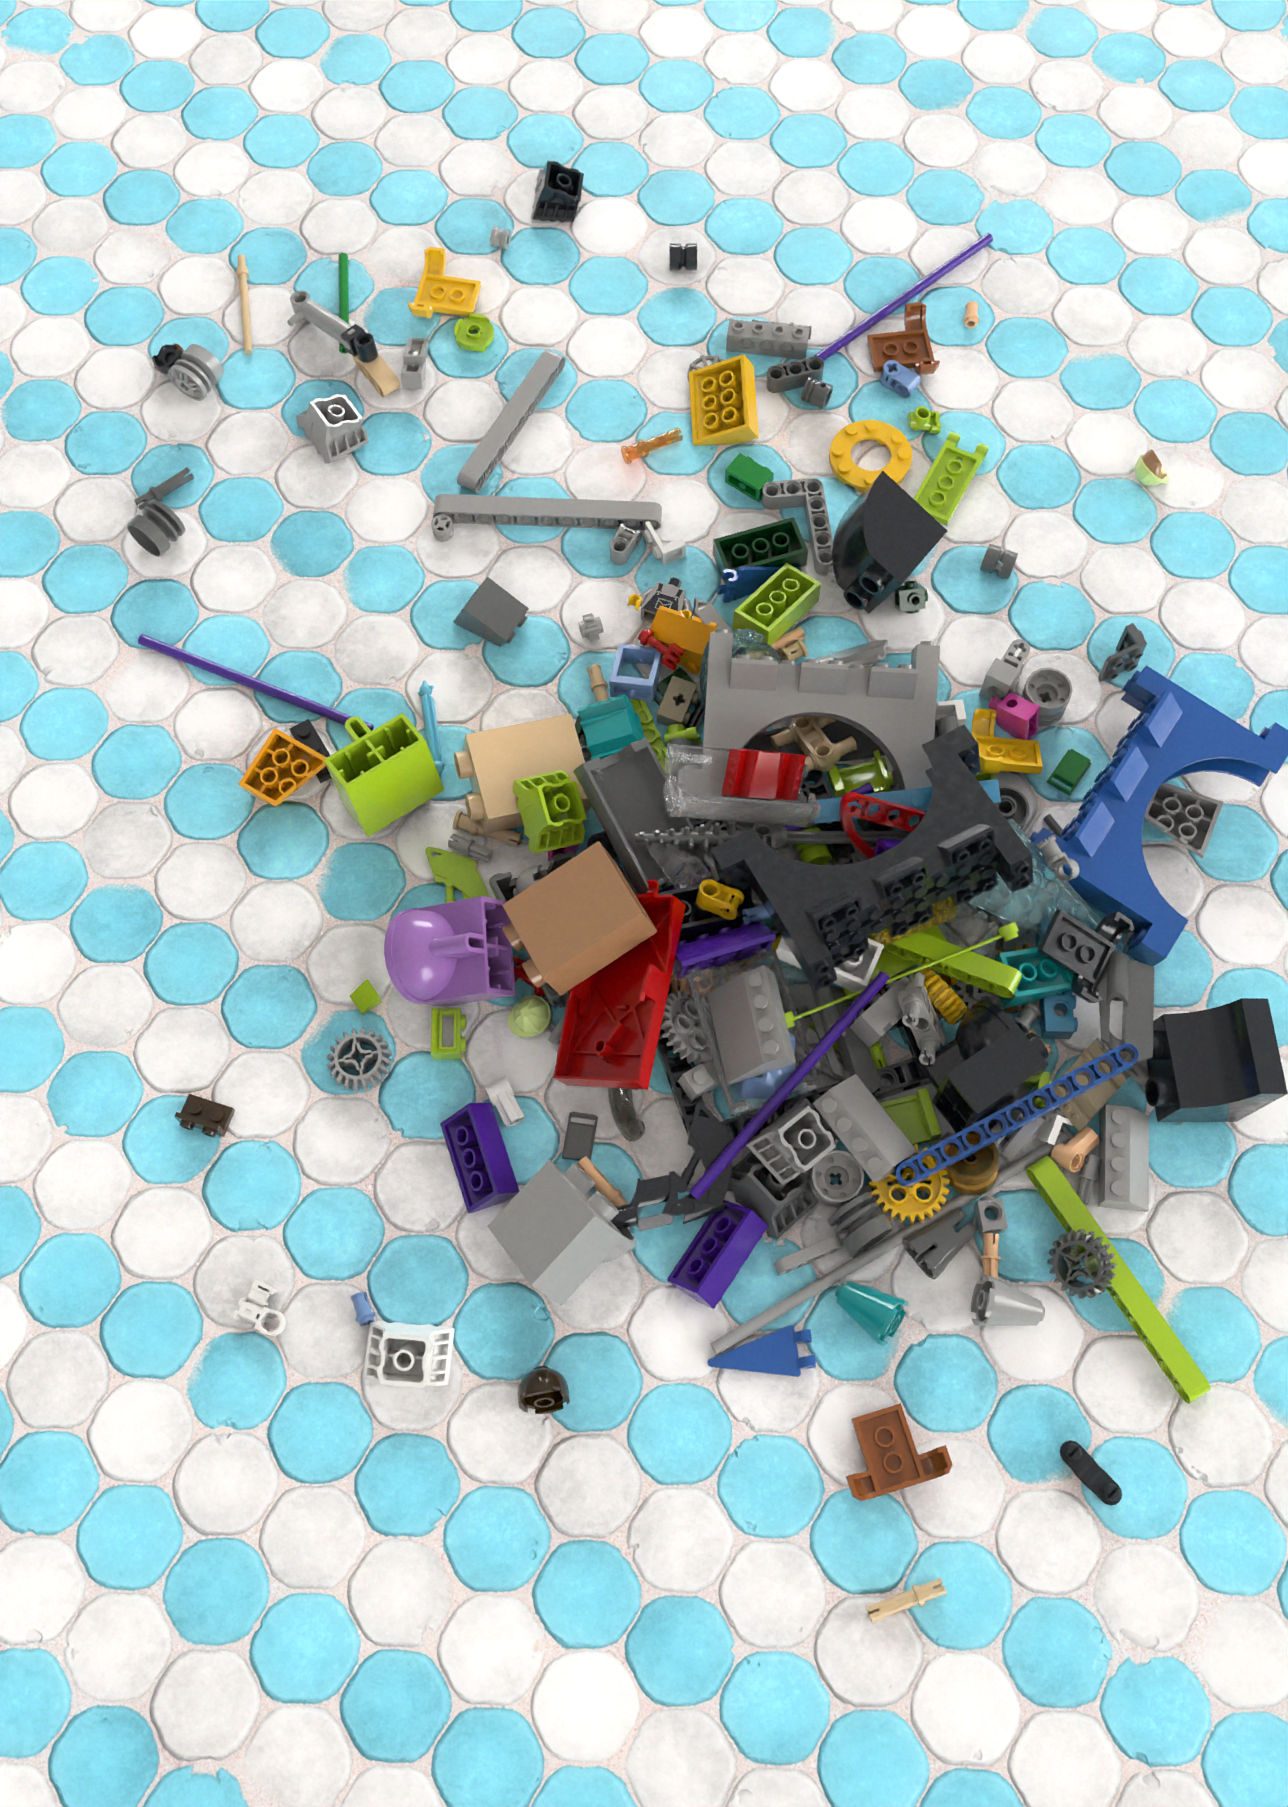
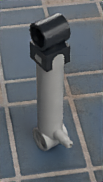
M296 291L290 296V302L295 313L287 321L290 326L306 319L342 343L345 351L354 357L358 354L360 361L372 362L378 357V351L372 334L365 333V330L357 324L351 326L310 299L309 293L306 291Z

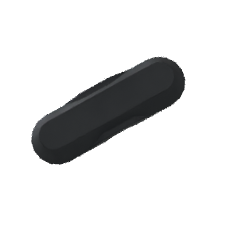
M1070 1440L1063 1443L1060 1447V1456L1081 1482L1106 1505L1111 1506L1119 1503L1122 1498L1121 1488L1076 1441Z

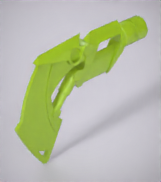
M427 847L425 849L435 882L445 884V903L455 901L453 888L463 894V900L479 896L489 898L485 883L476 869V861L434 847ZM436 853L439 855L432 857L431 854Z

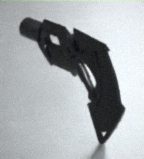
M699 1102L695 1105L687 1142L695 1151L681 1176L672 1171L669 1172V1175L642 1181L640 1178L637 1179L636 1190L630 1204L616 1206L619 1213L611 1222L617 1229L637 1226L640 1231L670 1225L674 1216L680 1214L684 1215L683 1224L724 1210L726 1203H723L730 1181L732 1161L698 1200L690 1193L678 1199V1193L686 1192L699 1160L701 1159L704 1165L705 1173L733 1141L720 1121L703 1103ZM700 1110H703L709 1118L699 1116ZM666 1202L661 1214L638 1218L637 1208Z

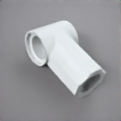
M506 1077L484 1087L493 1107H496L507 1128L513 1127L525 1119L514 1097V1091Z

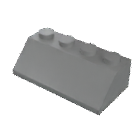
M857 1074L832 1087L812 1103L873 1182H881L895 1171L901 1163L918 1152Z
M1106 1104L1099 1112V1157L1101 1162L1098 1170V1207L1148 1212L1149 1116L1132 1107Z

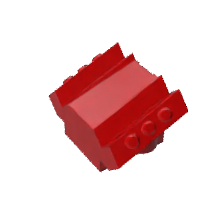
M730 749L722 795L797 800L806 755L752 749Z

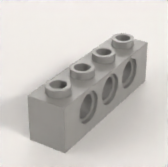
M729 319L726 351L804 359L807 353L810 328Z

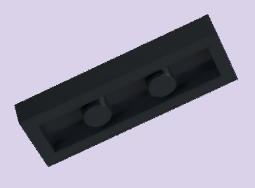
M309 719L289 729L295 740L325 757L330 756ZM327 766L316 774L320 784L332 778Z

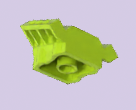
M563 770L514 780L512 792L518 797L516 807L521 813L524 834L530 838L529 850L534 854L583 843L585 830L582 822L587 820L576 781H571L569 775Z

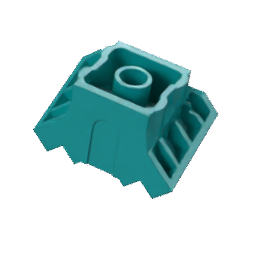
M626 694L580 707L577 711L582 719L580 725L585 733L587 749L592 755L590 760L597 757L601 760L619 752L629 744L645 738L639 715L634 712L632 703Z

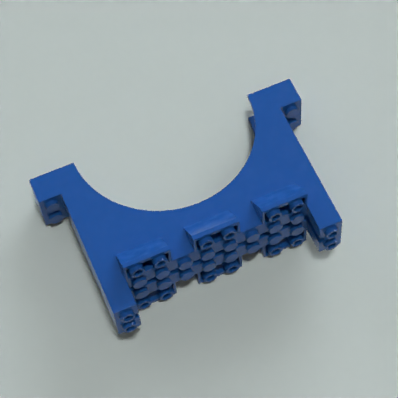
M1146 665L1141 672L1137 670L1122 689L1125 693L1121 700L1140 711L1136 719H1133L1127 728L1128 732L1116 745L1117 749L1112 755L1113 759L1110 764L1108 763L1104 770L1100 771L1094 780V786L1083 797L1084 802L1078 809L1080 811L1078 815L1065 826L1060 834L1061 838L1043 827L1038 833L1034 831L1024 844L1032 853L1033 868L1104 914L1109 915L1112 912L1119 911L1131 919L1134 927L1132 932L1134 934L1127 943L1130 947L1126 954L1140 963L1153 967L1166 959L1189 920L1179 914L1160 894L1152 881L1144 860L1142 825L1151 798L1163 783L1182 775L1197 772L1225 773L1242 778L1260 787L1270 771L1275 774L1278 773L1288 756V730L1275 722L1269 728L1265 726L1260 734L1257 735ZM1055 835V841L1062 853L1065 852L1068 858L1077 862L1079 866L1078 876L1066 882L1057 879L1052 868L1046 864L1047 859L1043 852L1036 845L1041 841L1045 842L1044 839ZM1064 864L1063 872L1070 876L1071 869L1067 864Z

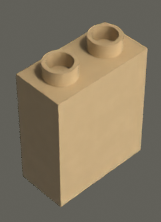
M571 714L466 734L462 751L454 753V763L458 778H469L473 793L465 795L468 817L471 822L481 820L484 834L524 826L521 813L516 807L518 797L512 792L514 780L563 770L569 775L571 781L577 782L585 813H588L591 808V804L573 772L578 766L585 763Z

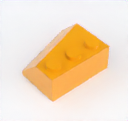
M660 606L650 627L654 631L653 637L667 647L672 643L681 647L685 652L683 656H679L681 658L679 663L675 664L686 668L691 674H697L702 677L708 669L710 632H715L717 623L710 622L707 625L701 623V618L694 616L692 619H689L682 612Z
M274 728L238 785L261 801L277 807L326 766L324 759L327 757Z

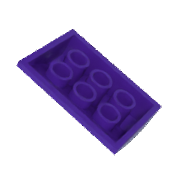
M762 921L749 924L743 922L740 924L741 927L733 930L731 927H726L718 930V934L709 936L708 933L697 936L695 938L696 941L687 943L686 940L678 942L673 965L677 980L767 953L776 936Z

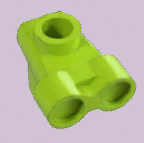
M919 406L915 412L908 413V427L915 431L927 430L929 433L939 434L941 430V423L939 422L940 413L929 411L926 407Z
M672 724L667 727V734H664L667 748H669L668 741L674 738H685L693 743L701 744L697 727L686 728L685 730L682 724Z

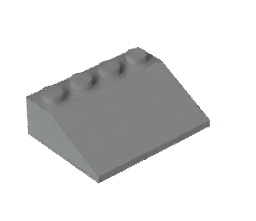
M764 965L743 972L707 994L728 1085L796 1063L775 973Z

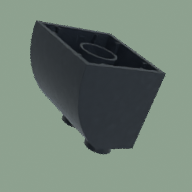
M884 471L877 476L844 513L836 529L832 547V564L837 585L844 590L843 595L849 605L858 610L864 609L867 613L872 612L903 584L948 531Z

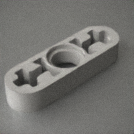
M833 1235L783 1257L773 1263L778 1276H781L830 1255L844 1246L839 1235Z

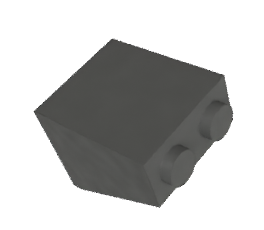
M487 577L453 622L501 647L505 642L509 644L516 635L514 629L516 626L521 627L528 617L525 614L529 608Z

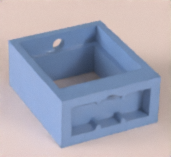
M619 644L609 680L610 697L626 694L628 699L654 701L663 665L661 663L663 655L653 647ZM623 662L652 665L649 679L620 676Z

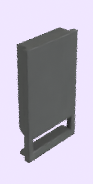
M579 1112L569 1113L562 1154L563 1159L580 1161L587 1156L591 1161L598 1121L596 1115ZM571 1117L595 1120V1124L571 1122Z

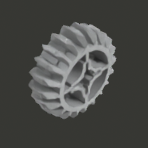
M362 1027L358 1034L356 1029H352V1035L349 1036L346 1032H343L344 1039L336 1038L337 1046H330V1050L333 1053L327 1055V1059L331 1061L327 1064L328 1069L332 1070L330 1073L331 1077L337 1078L336 1083L338 1085L344 1083L346 1090L353 1086L354 1092H358L360 1086L367 1092V1085L369 1084L376 1088L377 1084L375 1081L378 1079L384 1082L382 1073L389 1074L390 1071L386 1066L392 1065V1060L389 1059L392 1052L387 1049L389 1047L387 1041H383V1037L380 1034L375 1036V1031L370 1030L367 1034L365 1028ZM360 1044L370 1045L377 1051L363 1050ZM352 1047L351 1053L344 1056L346 1051ZM358 1052L360 1053L361 1057L363 1058V1059H362V1062H360L361 1068H360L359 1064L356 1062V1061H358L357 1058H359ZM372 1064H376L374 1068L367 1073L368 1067ZM342 1069H355L358 1071L359 1076L349 1075Z

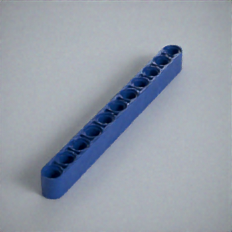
M1130 1043L1121 1044L904 1161L896 1169V1181L903 1187H911L1123 1073L1137 1062L1139 1058L1138 1049ZM1120 1052H1128L1132 1057V1061H1123L1120 1058ZM1098 1064H1107L1110 1068V1073H1101L1098 1070ZM1076 1076H1086L1088 1085L1078 1084ZM1057 1086L1063 1087L1067 1092V1096L1063 1098L1056 1096L1054 1088ZM1035 1098L1042 1099L1045 1103V1108L1036 1109L1032 1105V1100ZM1012 1110H1019L1023 1114V1119L1021 1121L1013 1120L1010 1112ZM993 1121L999 1123L1001 1131L999 1133L991 1132L988 1124ZM974 1133L979 1137L980 1142L976 1145H971L967 1142L966 1136ZM948 1145H953L957 1148L958 1154L954 1157H949L945 1154L944 1148ZM925 1157H932L936 1162V1166L932 1169H927L923 1166L922 1160ZM903 1169H910L914 1173V1178L905 1181L901 1178L900 1172Z

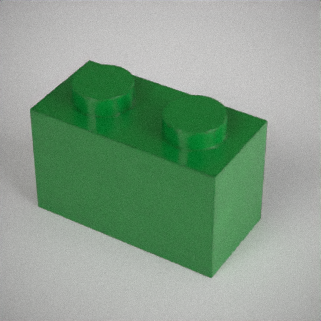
M741 453L725 469V483L757 502L762 499L763 486L768 482H773L774 473L769 468L761 466L752 458L746 457Z

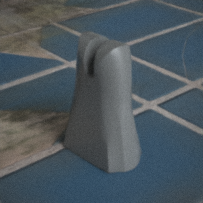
M961 1208L902 1239V1244L907 1253L922 1271L933 1280L944 1271L951 1260L978 1230L972 1221L960 1228L961 1230L958 1232L953 1229L967 1216Z

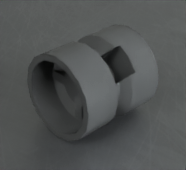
M990 543L980 570L990 574L996 572L997 576L1008 580L1018 553L1008 549L1003 552L1001 547Z

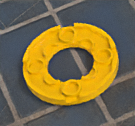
M872 419L857 421L841 429L832 440L829 452L830 467L836 478L845 486L848 484L857 488L859 492H864L882 471L899 485L910 470L912 462V449L904 434L890 424ZM863 440H876L877 443L887 446L891 459L882 469L876 471L864 470L855 465L851 459L852 448Z

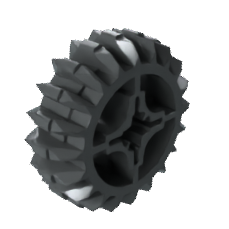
M1080 1229L1077 1233L1075 1230L1068 1231L1067 1234L1060 1235L1059 1240L1053 1242L1054 1248L1048 1252L1053 1258L1049 1259L1047 1263L1053 1265V1269L1049 1273L1056 1274L1057 1278L1054 1279L1053 1283L1061 1282V1291L1069 1288V1296L1078 1294L1079 1299H1083L1086 1296L1093 1298L1096 1296V1293L1100 1295L1104 1292V1288L1111 1286L1112 1283L1109 1279L1115 1278L1116 1275L1111 1270L1115 1269L1117 1264L1110 1262V1259L1114 1258L1115 1254H1108L1107 1250L1110 1248V1245L1106 1244L1103 1246L1101 1244L1103 1237L1099 1236L1094 1239V1232L1090 1231L1086 1234L1084 1229ZM1081 1245L1087 1248V1250L1080 1252L1077 1249H1072L1070 1246ZM1081 1259H1083L1082 1262L1084 1263V1265H1082V1266H1084V1268H1082V1269H1080V1267H1081V1265H1080L1081 1261H1079V1260H1081ZM1082 1275L1085 1278L1092 1279L1094 1282L1085 1283L1076 1278Z

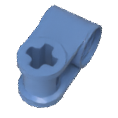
M889 360L884 364V372L880 376V382L884 387L889 388L903 398H909L921 382L920 376L916 372L909 370L894 360Z

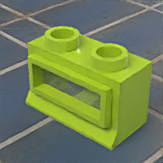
M432 1008L431 1055L433 1060L462 1059V1052L466 1051V1037H462V1029H466L467 1021L466 1015H462L461 1008Z

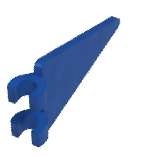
M739 567L737 571L725 569L722 572L721 578H728L727 584L720 585L717 593L718 595L724 594L723 603H729L732 600L735 601L750 595L781 567ZM795 567L796 569L802 572V569L800 567Z
M787 1326L709 1359L707 1362L709 1367L792 1377H799L801 1369L816 1368L814 1355L800 1358L798 1356L797 1344L812 1342L810 1329L795 1332L793 1326Z

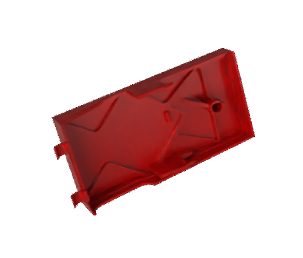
M647 880L648 892L636 895L658 932L569 990L553 1077L567 1086L648 1090L686 904L672 894L658 895L659 884L657 880Z

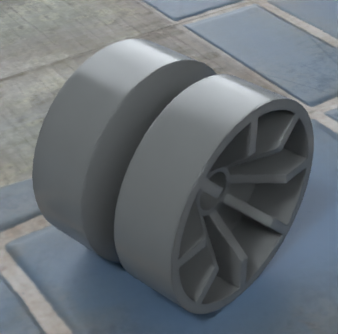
M999 786L1001 802L994 804L1019 836L1029 815L1028 801L1017 789L1009 786Z

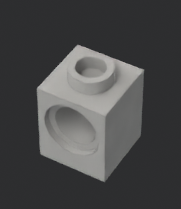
M994 1196L981 1197L980 1201H977L974 1205L979 1236H982L983 1233H1004L1008 1226L1002 1198L995 1199ZM984 1210L993 1211L996 1219H988L984 1214Z

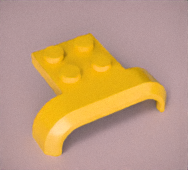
M437 247L425 249L424 271L414 303L408 302L409 310L413 316L430 319L433 312L465 317L473 314L481 289V281L444 276L446 268L445 249Z
M979 708L974 711L971 734L979 746L980 773L999 774L1001 770L1004 772L1041 774L1043 765L1039 741L994 737L996 710Z

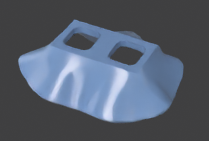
M789 1032L793 1052L795 1054V1037L791 1032ZM794 1064L764 1073L761 1078L752 1077L736 1082L738 1095L741 1098L769 1099L792 1073Z

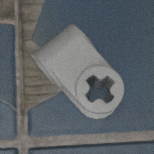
M624 523L619 526L616 535L610 543V560L615 565L627 563L641 541V530L635 531L628 528Z

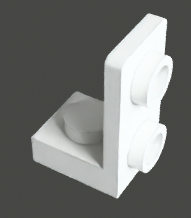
M649 521L645 522L644 539L652 545L655 558L660 559L663 566L686 557V543L683 538L671 541L663 546Z

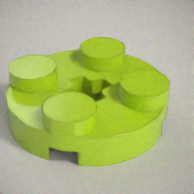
M469 314L468 318H460L454 326L457 346L469 351H486L487 346L494 339L493 324L490 323L486 316L481 314ZM474 330L478 332L477 334H471Z

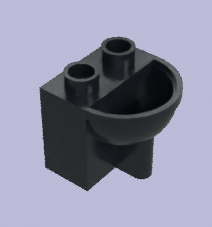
M983 999L972 1005L970 1011L961 1020L956 1031L955 1040L936 1052L935 1062L930 1064L929 1059V1065H923L922 1063L919 1065L922 1072L937 1090L932 1103L955 1133H958L1012 1104L1016 1099L1019 1100L1029 1094L1049 1065L1045 1060L1049 1054L1045 1044L1036 1034L1031 1032L1025 1035L1005 1011L993 1002Z

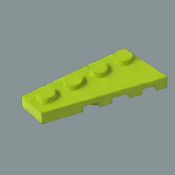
M629 699L634 712L639 715L644 735L666 776L677 775V769L674 764L670 763L669 752L664 746L661 735L653 722L645 701Z

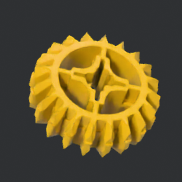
M925 968L918 971L925 976L923 986L927 990L933 1009L937 1010L941 1014V1018L951 1025L961 1021L968 1012L967 1006L961 998L931 969Z

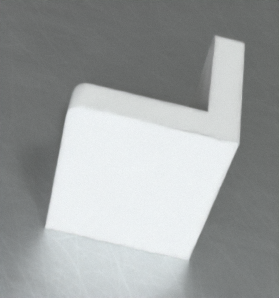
M963 699L937 702L935 721L945 716H954L957 718L958 727L965 725L967 718Z

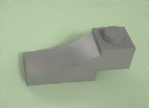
M408 338L403 354L404 364L401 370L402 388L413 391L423 388L429 339Z
M721 1057L705 1064L701 1063L682 1074L678 1083L691 1101L727 1083Z

